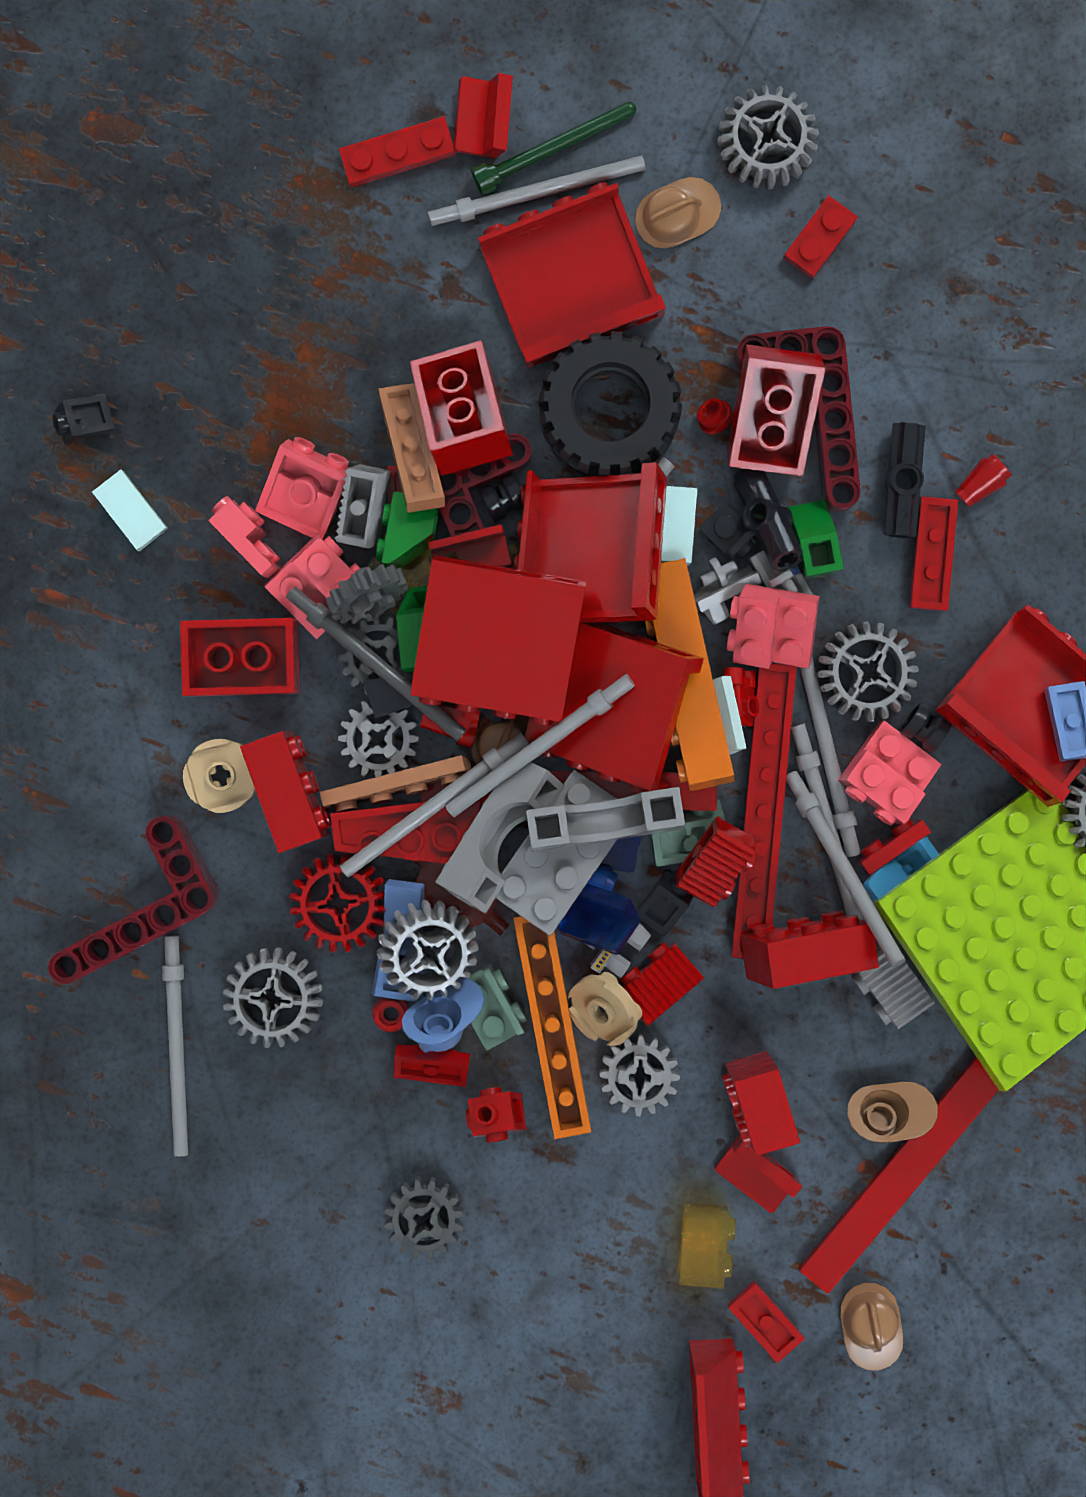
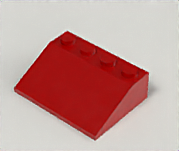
M733 1338L689 1340L698 1497H744L743 1484H750L748 1461H742L741 1447H748L746 1424H740L739 1411L746 1410L744 1387H738L737 1374L744 1373L742 1350L736 1351Z

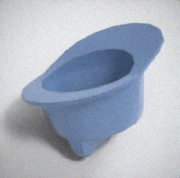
M458 978L461 984L460 990L454 988L451 984L446 987L448 991L447 997L442 996L440 991L437 990L434 991L432 1001L428 1000L425 995L405 1012L402 1019L403 1031L408 1038L417 1042L420 1049L425 1053L429 1051H446L453 1048L460 1041L463 1030L482 1011L484 996L477 983L469 979Z

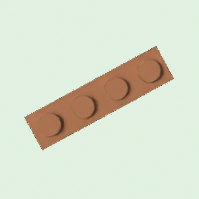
M415 383L379 388V400L407 513L445 507V496L436 463L430 452Z
M460 755L320 792L323 807L335 810L336 812L357 810L358 803L371 801V805L386 803L393 800V794L405 791L407 796L421 794L428 791V785L441 782L443 787L448 786L472 768L470 760Z

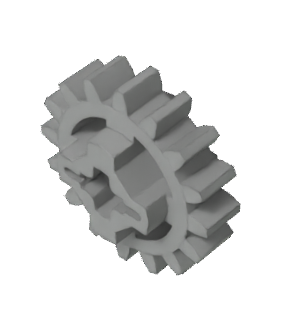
M367 701L361 702L363 710L361 713L351 709L349 713L353 718L352 722H341V726L348 730L347 735L338 736V740L347 742L348 746L341 751V755L351 754L353 757L348 766L354 768L360 764L362 765V776H367L370 770H374L375 777L382 776L385 769H387L389 774L395 773V766L397 764L406 769L409 766L404 759L406 755L416 756L417 754L414 749L410 748V745L413 742L420 741V737L410 733V730L414 729L417 723H407L405 721L409 711L405 709L399 714L397 712L387 714L390 716L389 719L383 724H375L368 718V716L374 713ZM391 726L384 738L387 745L385 747L377 745L367 751L374 740L371 733L373 731L382 732ZM357 727L362 732V745L358 750L355 745ZM400 727L403 732V746L401 750L395 745V733ZM374 754H384L391 761L376 764L368 761V759Z
M638 1034L637 1042L631 1043V1040L628 1038L621 1048L618 1045L611 1046L614 1053L613 1057L603 1055L602 1061L609 1067L608 1069L599 1070V1076L608 1079L607 1082L601 1085V1089L603 1092H613L609 1098L611 1105L618 1101L622 1102V1113H626L630 1107H634L636 1116H641L642 1108L647 1107L651 1114H655L654 1104L659 1102L666 1107L668 1105L665 1097L666 1093L673 1095L677 1093L671 1081L680 1080V1075L678 1072L671 1071V1068L678 1065L676 1058H666L670 1052L668 1045L661 1049L657 1048L658 1038L653 1037L648 1044L645 1043L643 1034ZM633 1052V1058L625 1065L617 1066L625 1055ZM647 1052L657 1057L663 1068L653 1066L647 1060ZM641 1059L644 1072L649 1076H643L642 1082H640V1089L638 1090L637 1082H635L634 1076L630 1074L636 1073L637 1067H639V1060ZM616 1082L626 1084L632 1091V1097L624 1094L618 1088ZM654 1085H661L653 1095L646 1097V1092Z

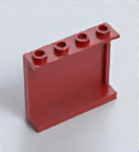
M606 182L599 183L586 191L587 195L573 199L572 196L561 198L552 204L553 208L541 213L538 210L528 211L517 218L518 222L505 227L503 223L492 225L483 231L484 235L478 237L479 247L527 369L555 359L560 352L564 354L569 349V344L578 339L581 342L588 340L590 334L600 332L601 336H611V331L624 332L665 315L666 306L661 294H657L620 199L618 183L609 186Z
M642 463L640 474L540 480L533 470L527 471L526 484L521 489V500L524 506L523 519H520L518 522V536L521 541L520 552L515 557L514 568L585 581L586 586L579 623L657 620L667 477L658 463Z
M435 555L431 562L410 695L419 697V702L428 705H441V701L456 703L457 709L467 712H478L479 708L494 710L493 714L502 718L514 719L516 714L530 716L532 722L541 725H553L554 721L561 722L586 582Z
M1027 604L1013 613L935 710L1047 807L1062 803L1071 792L1067 787L1085 766L1086 758L1064 762L1059 761L1044 690L1050 686L1085 681L1086 686V654L1077 647V642L1072 636L1057 630L1050 624L1044 612Z
M600 622L579 623L562 720L587 703L588 696L598 689L605 690L625 674L630 676L635 687L612 703L613 708L601 716L596 714L541 755L549 758H556L557 756L567 759L566 764L576 769L588 770V768L599 771L598 777L607 781H625L631 784V790L638 793L667 789L669 783L660 779L689 674L700 673L704 658ZM530 717L525 733L526 740L529 744L559 722L554 721L553 725H541L532 722Z

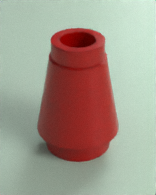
M992 453L986 459L984 457L981 458L961 483L960 487L955 490V493L970 508L974 503L981 501L1006 486V480L1012 474Z

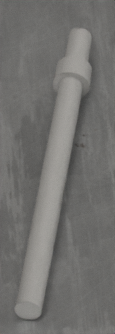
M641 155L471 200L470 197L455 200V205L428 211L431 226L458 219L461 222L473 220L477 214L646 170L644 158Z
M812 658L809 669L800 667L836 813L832 815L836 829H840L846 857H852L861 854L854 825H857L854 810L849 808L847 795L844 792L845 787L838 781L841 771Z
M625 674L605 690L598 689L587 697V703L446 804L447 811L453 817L457 816L596 714L601 716L613 708L612 703L635 687L633 680L628 674Z
M805 723L793 726L791 731L799 754L796 756L799 770L804 771L809 791L816 795L822 806L820 811L841 846L818 766L821 763L817 750L813 751ZM831 861L846 914L858 915L860 920H864Z
M520 732L499 749L492 748L482 756L484 760L341 864L340 868L343 873L349 878L443 809L450 801L528 746L529 743Z
M798 771L789 773L786 776V782L797 799L795 805L803 818H807L891 967L901 965L905 962V958L820 811L822 806L816 795L808 791Z
M179 935L164 936L165 965H161L162 981H166L174 1156L180 1157L188 1155L181 980H184V964H180Z

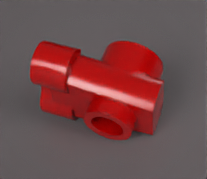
M739 667L724 668L723 676H731L741 725L742 727H752L753 717L758 715L760 708L759 701L754 695V689L757 688L756 671H747Z
M446 703L438 705L467 730L458 742L456 741V745L472 749L481 712L462 711L457 709L456 705ZM423 713L420 723L421 728L452 738Z

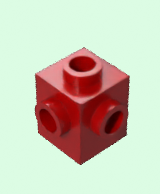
M501 1087L480 1090V1097L468 1099L469 1108L466 1110V1122L474 1137H486V1143H495L509 1140L508 1133L527 1130L522 1093L510 1091L502 1093Z

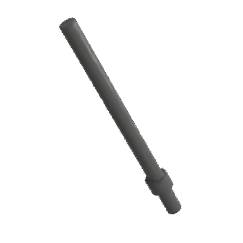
M296 586L288 592L286 598L307 615L306 620L315 628L324 629L457 742L463 737L467 730L438 705L424 704L418 701L419 697L411 696L412 684L339 622L335 621L331 616L330 610L321 602L316 604Z

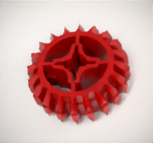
M334 853L327 855L328 866H325L320 858L314 859L313 864L317 872H314L307 866L304 867L301 872L308 879L307 882L298 878L293 882L297 888L302 890V893L294 892L289 895L290 900L300 902V906L290 909V914L297 915L301 913L303 919L298 920L294 924L295 928H301L306 924L310 930L303 935V938L307 941L314 934L318 935L319 938L315 943V947L318 949L324 945L326 940H329V951L332 953L337 951L339 942H342L345 952H350L352 950V939H354L359 948L364 947L366 943L362 935L363 933L371 939L377 936V932L371 924L379 927L384 926V919L376 914L377 912L384 913L386 911L384 904H378L379 899H384L385 890L377 892L376 887L385 880L383 877H378L374 881L370 879L369 876L376 870V867L371 865L364 872L358 870L352 875L364 886L366 892L353 893L349 891L340 876V873H343L340 865L350 858L349 853L342 854L340 864H337ZM328 874L330 883L328 884L329 893L327 897L311 902V893L315 884L321 877ZM336 892L339 893L341 899H357L343 907L344 913L340 912L338 906H322L335 899L334 893ZM369 903L368 914L362 925L350 931L351 909L361 904ZM313 913H327L331 915L335 925L338 926L339 932L322 926Z

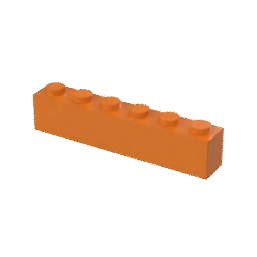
M686 558L661 563L657 620L645 621L649 638L656 637L658 643L704 658L700 673L689 674L671 740L672 746L680 745L683 759L676 760L680 783L688 781L690 791L735 782L734 772Z
M516 913L513 920L554 1139L591 1133L590 1116L555 930L549 936Z

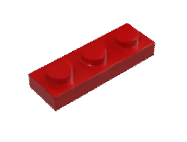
M445 116L339 148L351 188L456 156Z
M921 496L919 499L909 608L948 611L958 510L957 499Z

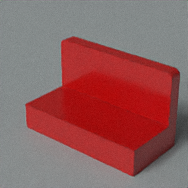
M498 73L490 81L466 76L459 79L453 146L455 152L496 159L507 151L513 75Z
M502 525L428 542L432 556H446L450 552H456L461 560L501 567L512 565Z
M740 1134L715 1166L718 1174L769 1213H774L788 1194L794 1198L803 1187L795 1175L769 1155L756 1156L752 1146L744 1147Z

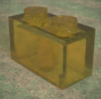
M683 1202L677 1269L679 1285L724 1289L725 1277H731L732 1254H727L728 1240H734L736 1226L735 1218L730 1217L727 1206Z

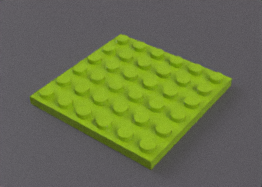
M1028 789L873 903L998 1090L1007 1092L1086 1029V844L1080 848L1074 846V842L1080 835L1079 833L1070 835L1069 829L1075 827L1073 821H1062L1061 816L1063 814H1070L1065 806L1059 803L1047 807Z

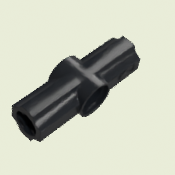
M907 422L892 424L889 467L885 478L886 502L883 536L891 538H916L920 488L924 482L922 464L925 425ZM898 472H905L911 476L913 484L910 490H903L898 487L896 483Z
M741 468L734 475V486L744 506V525L756 532L773 570L781 572L788 568H794L802 561L801 555L803 551L791 527L793 520L789 507L780 504L765 471Z

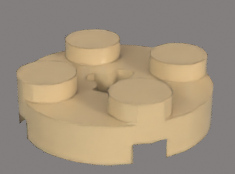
M214 739L200 744L192 752L183 770V783L188 796L196 804L215 813H225L242 807L254 796L256 790L240 749L241 743L228 739ZM222 765L223 769L229 770L231 777L227 778V785L222 787L219 781L213 782L211 777L212 774L217 772L216 766Z
M609 972L585 976L569 992L568 999L572 997L573 1004L569 1008L573 1022L584 1035L594 1041L601 1038L609 1041L606 1045H620L636 1030L637 1022L642 1017L640 1006L633 1001L629 993L618 983L617 978ZM601 1006L606 1012L602 1013L599 1007Z

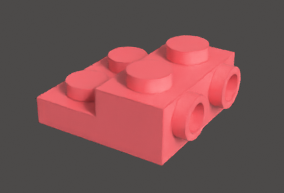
M295 437L293 441L288 439L278 449L255 512L311 538L318 534L325 540L337 509L342 504L340 500L344 498L341 494L345 491L342 486L346 484L343 478L347 476L345 470L349 468L347 467L349 461L338 454L329 453L326 457L315 452V445L300 437Z
M228 496L221 499L213 507L212 513L214 515L208 521L260 575L267 579L272 578L280 570L276 564L280 558L266 543L261 541L267 535L261 528L265 521L245 502L239 506Z
M318 534L264 584V587L316 639L325 630L315 628L306 620L307 615L286 598L288 592L296 586L316 604L321 602L329 609L326 598L331 596L330 590L340 588L338 585L340 581L348 580L351 574L361 569L356 563L349 567L340 558L344 553L341 547L330 536L323 540Z
M745 584L740 596H734L730 610V618L737 619L736 629L730 630L727 641V651L734 652L733 662L766 669L770 668L772 662L809 669L812 661L820 596Z
M882 720L875 726L838 781L846 786L844 792L853 800L861 804L866 801L876 810L873 814L882 822L890 826L893 823L905 824L926 795L923 792L942 764L886 721Z

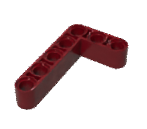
M824 326L745 336L740 341L734 355L735 364L740 371L744 358L742 352L746 348V344L780 349L781 344L788 342L794 344L799 352L821 354L825 366L824 376L831 375L837 379L839 384L838 391L828 392L821 386L814 423L822 499L825 501L827 508L832 512L842 513L847 511L859 500L861 489L844 335L835 327ZM829 339L835 346V353L830 355L821 353L817 347V341ZM828 412L839 414L843 421L842 427L839 429L828 427L825 423V414ZM831 449H840L845 453L846 464L844 466H835L830 462L828 455ZM842 485L849 490L850 500L848 503H839L833 498L832 490L834 486Z
M508 434L511 445L519 444L526 451L520 461L513 462L506 457L491 461V469L484 476L473 474L470 468L453 472L457 477L456 484L450 490H443L445 507H439L451 537L484 529L469 492L498 481L510 473L515 474L525 469L531 462L532 457L531 446L527 438L521 434ZM459 506L467 507L471 511L469 521L462 525L451 521L452 511Z
M174 815L156 817L148 823L145 832L147 842L173 892L57 952L51 957L48 964L49 974L54 981L60 984L72 983L216 907L219 901L218 888L180 818ZM162 822H167L173 828V837L169 842L161 840L158 835V827ZM179 855H184L190 860L191 868L186 875L179 873L175 868V859ZM195 888H201L207 893L208 902L205 907H199L193 903L191 896ZM162 905H168L174 910L175 919L172 924H166L160 919L159 910ZM130 922L137 923L142 929V937L139 941L132 940L127 934V926ZM97 939L104 940L109 946V954L106 958L100 957L95 952L94 945ZM65 956L73 958L77 967L74 975L68 974L62 967V960Z

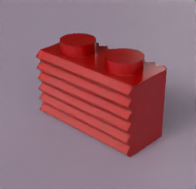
M716 816L675 872L676 886L713 908L716 907L721 899L726 900L735 888V879H737L738 875L742 871L747 872L753 866L757 857L754 838L745 831H741L738 827H734L733 824H729L726 820Z
M674 941L668 946L665 942L660 943L647 955L651 961L640 970L636 965L633 966L619 979L622 983L621 986L629 993L633 1001L640 1006L642 1010L641 1019L647 1026L704 979L701 972Z

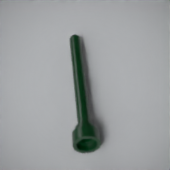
M626 102L497 165L493 163L486 165L483 162L471 168V174L482 196H486L497 190L496 186L502 184L501 179L634 116L637 111L636 105L633 102Z

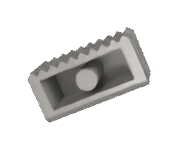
M359 464L345 470L347 476L343 479L346 484L342 486L345 491L341 493L344 498L340 500L343 506L339 508L342 513L338 515L340 521L337 522L340 528L335 530L338 533L335 540L339 543L371 548L374 545H378V540L381 537L383 510L387 499L391 471Z
M878 945L876 948L879 968L856 972L851 978L864 995L870 992L878 1002L873 1009L883 1023L887 1025L892 1022L895 1027L900 1029L935 1004V1002L908 964L904 962L897 967H891L880 945Z

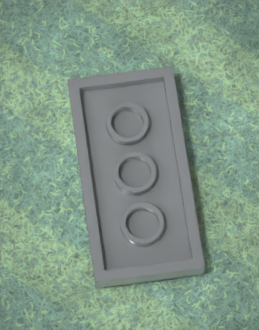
M573 770L564 783L565 787L553 806L590 804L616 800L617 798L576 770ZM528 835L501 873L505 883L496 899L551 936L617 839L532 852L530 835Z

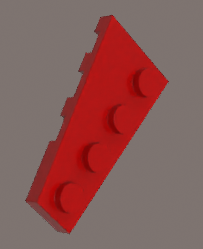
M480 799L455 817L447 811L445 806L379 856L446 864L461 842L464 833L469 829L481 810ZM427 801L331 813L335 851L358 853Z

